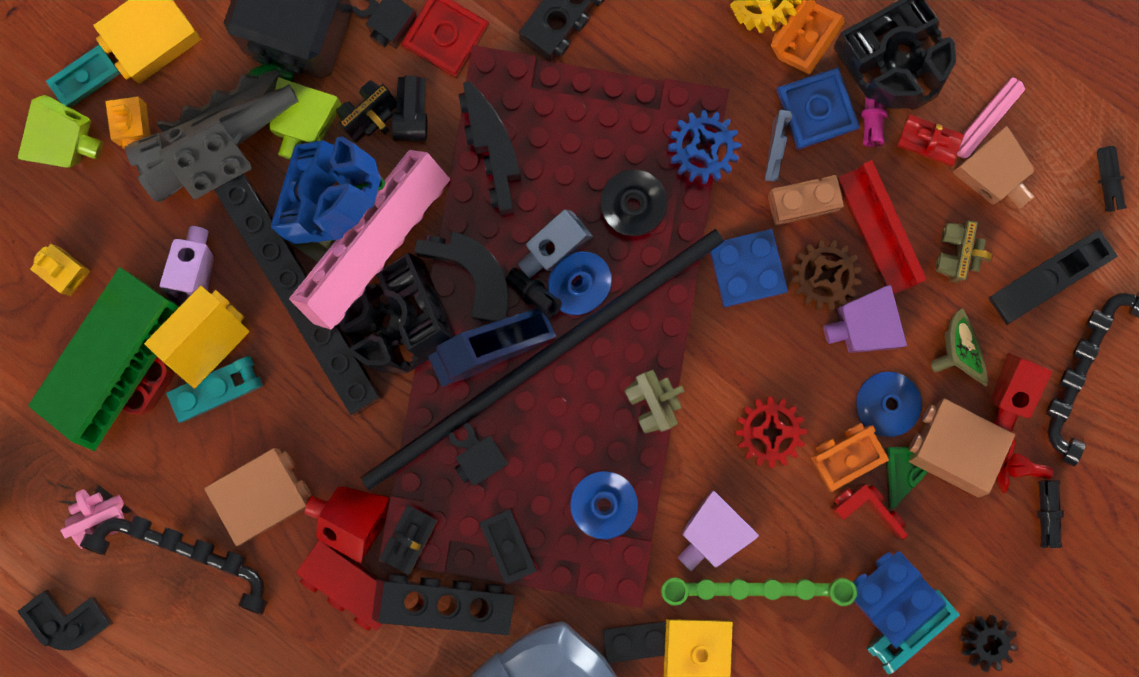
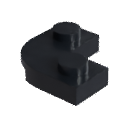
M49 590L43 591L17 611L41 644L57 650H74L79 648L113 624L95 597L89 598L66 615Z

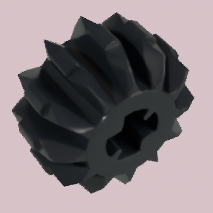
M990 614L986 621L982 616H976V627L969 623L965 624L964 627L970 634L969 636L961 635L959 640L968 643L967 646L961 649V653L964 656H970L968 663L971 666L975 667L980 664L981 670L988 672L992 665L995 670L1000 671L1002 670L1001 660L1008 663L1013 662L1012 657L1008 655V651H1017L1018 646L1009 643V641L1013 640L1017 635L1014 631H1007L1009 623L1006 620H1001L997 623V617ZM986 637L994 639L990 643V650L983 647L987 643Z

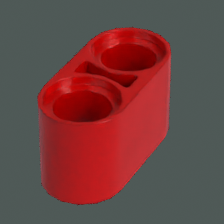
M156 357L152 365L156 363L161 365V377L153 381L149 375V368L133 394L137 391L143 393V405L136 409L131 402L132 394L123 407L125 412L138 415L151 412L171 383L174 371L158 357Z

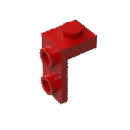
M859 484L852 491L848 487L833 499L836 504L830 509L838 519L845 520L867 502L897 539L904 540L908 536L903 530L906 527L903 519L895 511L888 512L882 504L885 501L884 497L873 485L868 488L866 484Z

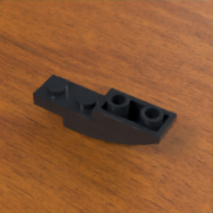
M470 81L464 82L465 93L459 94V101L462 113L469 114L470 125L464 126L468 146L474 145L476 154L489 152V155L483 156L486 175H493L495 187L489 188L492 208L499 207L501 216L513 214L508 181L521 179L511 140L499 116L483 94Z
M1099 229L1027 272L988 299L1005 324L1008 325L1111 262L1118 255Z

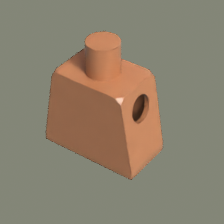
M1007 126L995 134L953 171L959 179L993 205L1001 201L1005 196H1008L1020 209L1035 197L1022 183L1034 172V167Z

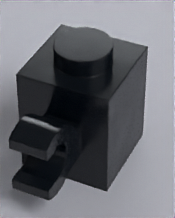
M365 0L369 3V7L366 10H359L355 6L352 7V11L357 18L362 20L369 19L366 22L371 33L369 37L384 48L390 45L397 49L417 18L415 10L401 0H382L380 4L375 0Z
M466 423L464 427L468 432V437L464 441H459L453 432L449 434V439L453 445L467 449L456 457L459 464L455 466V469L465 484L470 481L473 486H476L509 465L492 436H488L479 442L473 427Z

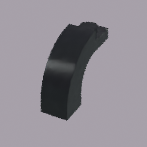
M452 232L450 245L445 244L446 239L427 235L425 240L417 239L415 254L418 257L456 263L471 274L475 283V299L471 316L474 320L493 323L507 318L509 310L507 282L499 263L490 251L476 240L456 232Z

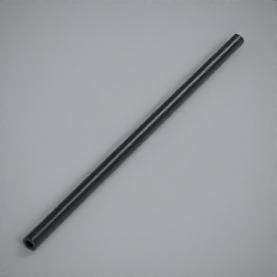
M714 229L362 475L360 478L369 491L449 436L451 432L459 429L724 243L720 233Z

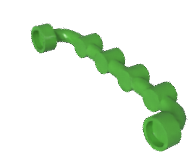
M671 577L663 582L661 595L670 605H680L688 596H699L704 600H709L714 596H732L737 600L745 599L747 596H765L770 600H776L780 596H797L803 600H809L814 596H829L834 603L840 606H847L856 599L857 589L852 581L845 578H837L831 583H812L807 579H799L795 583H779L771 578L764 580L762 583H746L739 578L733 579L729 583H713L707 578H702L697 582L685 583L680 578Z

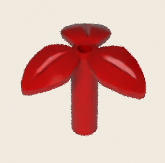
M1014 438L1003 466L998 473L997 484L1000 491L1006 494L1009 487V475L1012 477L1029 475L1051 479L1053 468L1047 465L1032 463L1027 457L1018 453L1012 455L1015 448Z

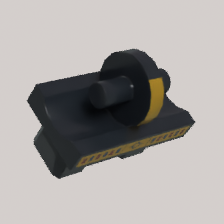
M369 80L361 87L359 92L365 99L356 108L350 101L344 102L336 109V113L341 120L339 122L340 125L355 142L360 140L365 134L368 136L372 135L377 129L386 135L390 130L384 123L393 116L391 111L397 106L396 99L384 84L379 86Z
M407 505L379 560L410 575L438 520Z

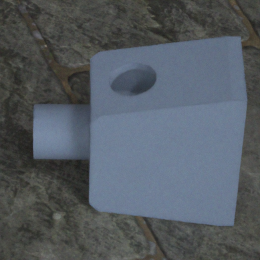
M565 209L526 243L527 248L531 252L520 260L518 265L529 278L533 277L543 267L547 271H552L561 259L577 252L594 236L573 211ZM552 241L555 245V251L549 255L546 251V246Z

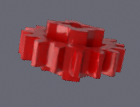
M767 397L766 405H763L759 399L754 400L755 409L752 410L750 407H744L743 410L747 417L737 418L736 420L739 424L743 425L742 430L734 431V435L742 436L743 441L737 444V447H746L748 449L744 456L746 459L756 456L755 465L761 466L764 460H767L769 468L775 467V460H778L782 466L788 465L786 456L789 455L792 458H797L798 454L794 450L795 447L805 446V443L799 440V435L807 434V430L799 429L798 425L805 419L804 417L795 418L793 414L796 412V406L788 409L785 408L786 399H780L777 405L774 404L773 397ZM763 412L762 421L756 427H750L754 417ZM777 412L783 414L791 426H785L778 419ZM769 423H772L773 429H778V436H773L772 442H769V436H763V429H767ZM785 438H791L788 446L778 453L779 444ZM750 439H757L763 445L764 453L758 451Z

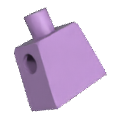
M190 226L186 240L174 239L159 287L176 304H183L200 285L208 291L214 256L206 245L209 231L204 228Z
M711 490L683 528L681 534L691 544L677 558L690 571L704 558L714 567H718L754 541L759 535L715 491Z

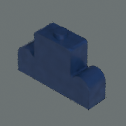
M536 308L462 332L435 348L436 352L429 355L428 358L441 386L445 387L480 374L509 358L530 351L555 338L556 335L548 318Z

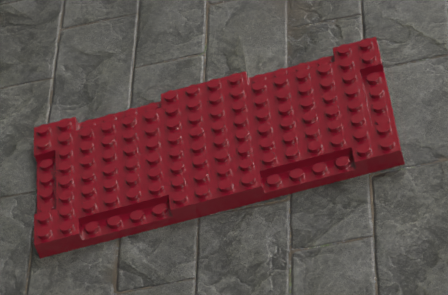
M472 45L466 82L470 81L483 94L502 121L517 158L521 179L508 181L514 213L501 216L499 207L492 208L489 188L495 187L493 175H486L483 156L489 155V152L476 154L474 145L468 146L464 126L470 125L469 114L461 112L450 181L438 237L446 239L445 244L448 245L451 242L452 232L460 233L476 240L495 257L506 278L512 268L521 270L518 262L531 252L527 248L526 243L563 210H570L577 215L594 236L577 252L586 251L594 253L607 263L611 272V287L605 300L588 313L570 315L559 310L555 316L552 314V317L548 318L556 335L555 338L521 355L509 358L480 374L442 387L430 360L415 368L401 448L704 236L713 176L710 175L707 183L703 184L701 176H696L693 182L689 181L690 172L686 171L681 175L678 174L681 164H671L670 160L676 155V152L668 151V145L676 143V141L670 138V134L672 131L680 132L677 122L682 120L686 124L689 123L688 114L691 112L695 115L696 119L700 118L702 110H706L708 118H712L718 112V121L723 123L729 89L666 78L664 81L538 60L537 56ZM704 126L705 129L710 132H718L717 130L711 127ZM690 131L683 138L682 149L692 143ZM700 141L697 149L698 151L704 149L707 154L711 144L705 145L703 141ZM694 160L690 162L697 167L704 168L702 163ZM632 169L648 172L657 178L667 196V209L661 223L651 232L640 236H628L615 231L604 219L600 204L601 194L607 182L616 174ZM630 199L627 202V207L630 210H637L640 204L636 199ZM552 241L546 246V251L549 255L555 251V245ZM433 259L430 277L455 336L492 323L474 320L471 317L475 299V283L471 274L456 263ZM699 260L467 422L473 427L479 442L488 436H492L509 465L476 486H473L470 481L465 484L458 475L455 466L459 464L456 457L467 449L453 445L449 436H447L397 471L392 496H390L380 556L406 506L410 505L438 520L413 568L504 583L479 522L511 509L537 572L509 584L641 608L671 428L663 432L659 429L644 433L638 417L650 412L651 409L646 399L632 405L625 393V388L637 381V376L654 370L658 381L668 377L673 389L679 387ZM543 267L531 278L533 280H540L548 291V279L551 271H547ZM580 275L576 276L571 283L577 282ZM507 283L509 292L507 318L536 309L532 304H526L522 300V295ZM464 425L453 432L459 441H464L468 437V432ZM595 472H613L622 476L632 485L637 496L638 511L633 524L626 532L615 538L598 539L591 537L577 526L572 517L570 505L575 487L583 478ZM606 498L600 499L597 503L598 509L607 511L610 508V501Z

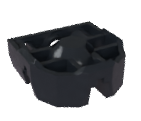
M898 0L841 32L834 45V50L868 99H873L890 109L907 108L914 110L937 98L956 64L955 42L951 36L942 38V32L938 28L939 19L925 0ZM895 24L896 28L886 33L880 43L876 36L883 34ZM930 37L935 45L927 50H922L920 48L922 45L921 41ZM898 45L908 46L911 50L908 54L898 52ZM879 66L882 75L873 79L870 85L868 82L865 83L863 74ZM920 76L930 89L927 96L923 95V90L916 82V79Z
M411 253L405 254L376 275L380 283H373L370 286L366 285L364 293L351 304L340 322L342 331L354 344L349 348L352 356L382 373L405 374L428 361V356L436 352L435 348L455 336L423 259ZM382 294L389 298V303L386 305L380 302L379 296ZM413 295L419 307L424 311L419 316L413 304L408 300ZM386 314L391 317L388 327L382 326ZM372 332H375L376 335H377V336H375V335L371 334V335H369L368 337H366V338L364 339L365 336H367L368 334H370V333H372ZM405 344L407 351L414 355L411 357L412 361H404L399 346Z

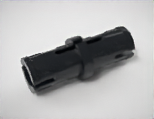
M1040 480L1038 481L1040 510H1037V518H1040L1041 527L1040 547L1061 548L1063 547L1061 541V518L1064 517V510H1060V481Z

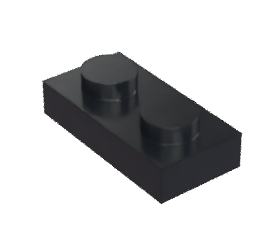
M511 509L479 522L505 585L537 572Z
M666 620L604 628L603 634L607 662L612 663L664 656Z

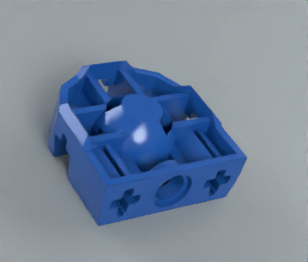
M343 136L336 138L335 145L323 140L295 145L271 228L291 244L323 242L343 238L344 233L357 225L365 212L374 206L381 181L375 159ZM336 181L339 183V185L332 186ZM357 184H369L368 187H363L362 190L356 188ZM297 185H298V191H297V192H298V196H297V194H296V187H297Z

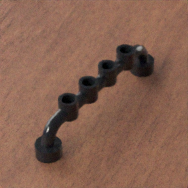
M1139 292L1136 295L1129 293L1115 294L1106 301L1101 311L1097 309L1092 311L1086 323V326L1092 329L1088 340L1081 338L1073 351V356L1079 358L1074 370L1066 368L1059 382L1060 386L1065 387L1061 399L1053 397L1046 410V415L1052 417L1047 431L1049 442L1055 450L1063 454L1061 461L1073 467L1079 462L1086 443L1075 438H1071L1069 442H1066L1061 436L1062 427L1070 416L1073 403L1085 383L1091 364L1098 355L1100 344L1113 322L1116 310L1120 306H1129L1128 314L1139 318Z
M134 515L131 522L120 518L107 519L96 527L92 535L85 533L80 543V547L105 556L110 546V542L105 540L106 536L110 532L118 531L134 539L148 542L166 551L177 553L200 564L214 567L229 575L247 580L251 585L250 594L243 593L238 604L243 609L263 615L268 603L262 599L264 594L263 579L256 570L244 565L245 557L230 551L227 552L226 557L213 553L214 545L196 539L194 545L181 541L184 534L165 527L163 534L150 529L151 521Z

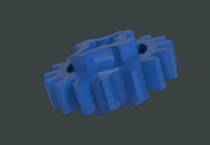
M702 110L700 118L697 119L691 112L688 114L689 123L686 124L684 121L679 120L677 127L680 132L672 131L670 134V138L676 141V143L668 145V151L676 152V155L671 158L670 162L671 164H681L678 174L681 175L686 171L690 172L689 181L693 182L696 176H701L702 183L706 184L710 175L717 182L721 178V170L727 174L731 172L732 168L728 162L737 163L739 159L736 154L732 153L741 147V143L733 142L732 140L738 135V131H729L727 129L731 122L729 119L723 123L719 122L718 112L712 118H708L706 110ZM704 126L711 127L717 130L718 132H710L706 130ZM690 131L692 143L682 149L683 138ZM700 141H703L705 145L711 144L707 154L704 149L698 151L697 148ZM726 145L725 157L719 163V158L716 154L717 150ZM694 160L702 163L704 168L697 167L690 162Z

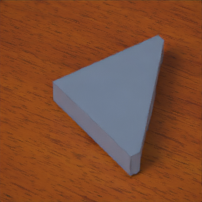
M779 110L772 121L764 181H778L780 162L783 159L787 141L784 131L792 119L791 111Z

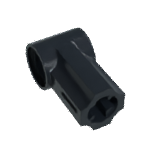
M417 76L398 77L396 112L393 113L392 121L393 141L426 142L428 119L427 113H425L426 79Z

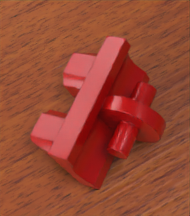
M909 114L897 147L952 167L964 134Z

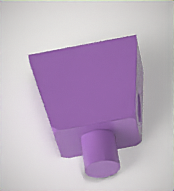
M891 285L841 306L837 309L840 321L823 325L827 343L831 344L845 340L849 353L891 350L907 346Z

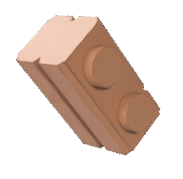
M836 175L823 177L820 181L815 179L774 188L768 193L775 226L838 212L844 207Z

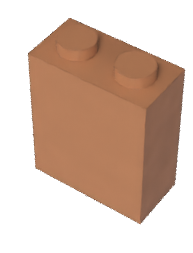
M945 398L934 405L930 404L922 417V422L925 423L921 434L917 433L909 446V451L913 453L908 462L978 498L989 494L1015 434Z
M273 448L204 488L236 546L247 543L305 509L311 493L302 479L297 481L292 472V469L295 468L294 462L286 451L281 452L279 448Z

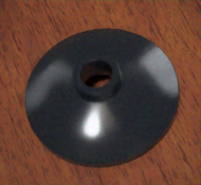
M635 169L622 171L613 176L605 185L601 194V211L606 222L615 231L628 236L644 235L654 230L664 218L667 209L666 192L659 180L648 172ZM630 199H636L639 202L640 207L637 210H630L627 207V202Z

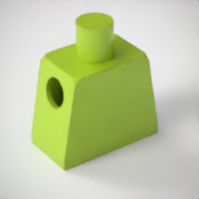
M278 77L276 90L290 84L299 100L298 103L292 105L270 122V131L274 135L283 138L278 155L290 160L295 145L323 140L337 115L336 109L342 103L337 96Z
M42 95L31 100L18 159L71 168L80 163L83 155L97 160L103 149V141L88 136L91 120L88 117L47 95Z

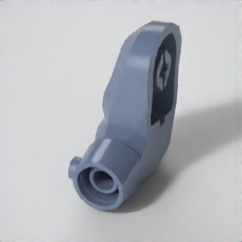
M562 621L540 626L519 637L502 653L496 652L471 674V677H617L603 655L567 623Z

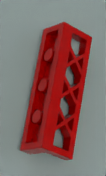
M870 160L863 163L858 169L838 177L842 195L884 287L891 285L893 295L926 281L927 278L873 161Z

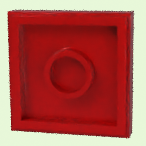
M427 0L403 39L401 46L457 79L470 58L472 45H478L490 24L489 21L453 0Z

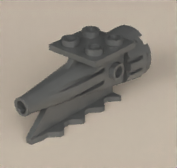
M269 71L260 76L244 74L240 76L236 89L230 92L212 91L208 104L202 107L184 106L178 120L172 123L157 121V125L162 133L153 134L125 146V152L131 167L136 165L140 173L137 178L154 201H159L160 203L166 200L183 186L195 200L252 169L251 164L238 145L292 105L299 102L290 84L273 91L278 77L282 78L279 71Z

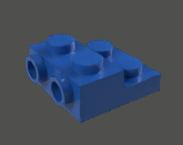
M900 551L894 555L890 552L884 554L875 564L878 568L869 577L864 573L853 581L857 589L854 603L896 649L947 606L946 602L923 579L922 574Z

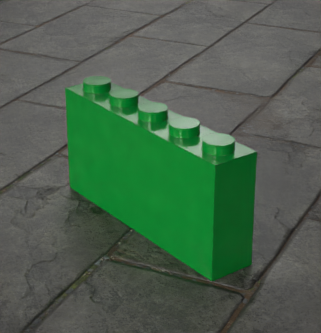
M119 267L28 406L71 442L95 451L157 357L144 343L180 306L142 279Z

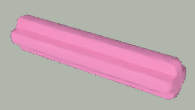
M1014 77L1010 78L966 129L957 153L958 156L963 159L968 158L1025 91V87L1020 80Z

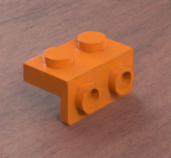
M801 0V4L794 5L797 14L795 16L790 15L787 19L788 24L783 25L775 32L771 47L780 61L810 75L844 25L845 20L842 15L816 4L815 0Z
M859 423L844 432L847 436L846 438L837 443L832 438L816 447L818 453L811 456V459L830 492L889 461L874 434L876 430L873 425L864 427L862 423Z

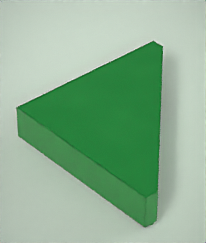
M909 447L885 448V453L889 459L886 462L889 508H896L911 489L928 473L908 462L913 453L909 451Z

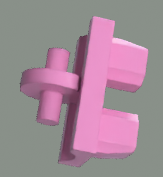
M82 489L76 492L77 502L68 506L69 512L73 516L65 519V527L61 528L60 531L65 539L71 536L80 547L84 534L92 535L94 532L92 526L107 519H125L121 511L124 501L119 494L103 502L100 493L89 496ZM118 531L110 532L108 535L118 533Z

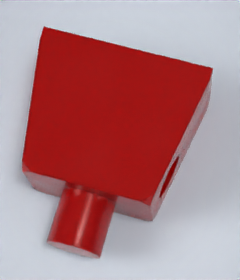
M1008 353L990 401L1000 407L994 424L1012 432L1019 415L1030 419L1053 371ZM1018 393L1017 399L1012 401L1013 396Z
M341 486L336 488L328 501L311 496L306 504L305 514L318 519L316 537L319 541L362 563L386 523L390 498Z

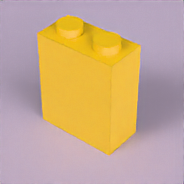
M128 0L93 25L100 34L96 37L99 45L107 54L113 52L119 60L114 65L126 80L131 77L138 84L144 82L202 40L173 0Z
M200 285L144 344L195 389L250 331L241 323L245 317L217 290L210 294Z

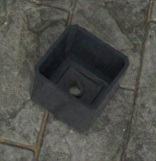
M231 0L223 23L228 34L244 54L252 56L254 61L268 66L271 63L281 65L283 70L294 75L301 76L303 73L323 79L332 74L353 11L350 0Z

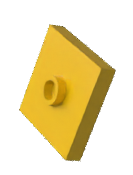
M666 619L664 677H730L733 622Z

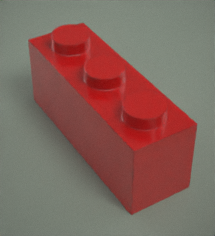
M318 540L296 571V574L302 577L299 582L312 592L316 593L317 590L323 592L328 596L326 601L335 609L341 612L346 609L356 616L353 619L354 622L363 629L370 631L373 628L378 631L383 623L373 620L372 612L376 583L379 577L354 559Z

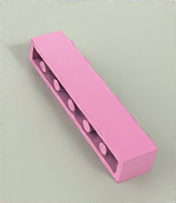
M409 150L384 180L385 187L382 190H378L374 206L365 212L357 225L344 233L343 238L333 243L291 295L289 300L313 324L332 330L335 325L340 323L347 309L364 293L366 285L374 275L383 269L385 261L395 249L403 244L408 232L422 220L427 208L434 200L441 196L443 188L450 181V178L428 152Z

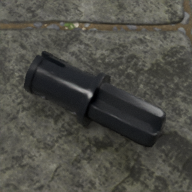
M1115 146L1099 148L1096 152L1101 178L1098 180V184H1102L1105 212L1115 211L1114 197L1117 210L1127 209L1122 180L1125 179V176H1121L1117 148Z
M517 268L510 270V273L505 278L506 282L522 295V300L526 304H532L548 318H551L552 314L555 316L562 306L561 300L548 292L540 280L529 278L522 270Z

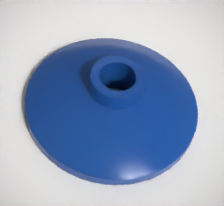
M586 251L575 252L567 255L555 265L548 279V292L561 300L562 306L560 311L570 315L585 314L597 308L607 297L611 287V272L607 263L600 256ZM580 275L577 282L571 283L576 276Z
M881 372L871 376L862 384L856 397V411L862 424L865 427L873 425L876 430L874 434L883 437H894L906 433L916 424L921 413L922 402L917 387L909 378L896 372ZM888 398L895 399L896 408L894 410H889L886 407V400Z
M602 471L586 476L577 484L571 497L570 506L575 523L584 533L598 539H611L620 536L631 527L637 515L638 500L634 488L625 478L613 472ZM602 498L610 501V508L607 511L598 509L597 503Z

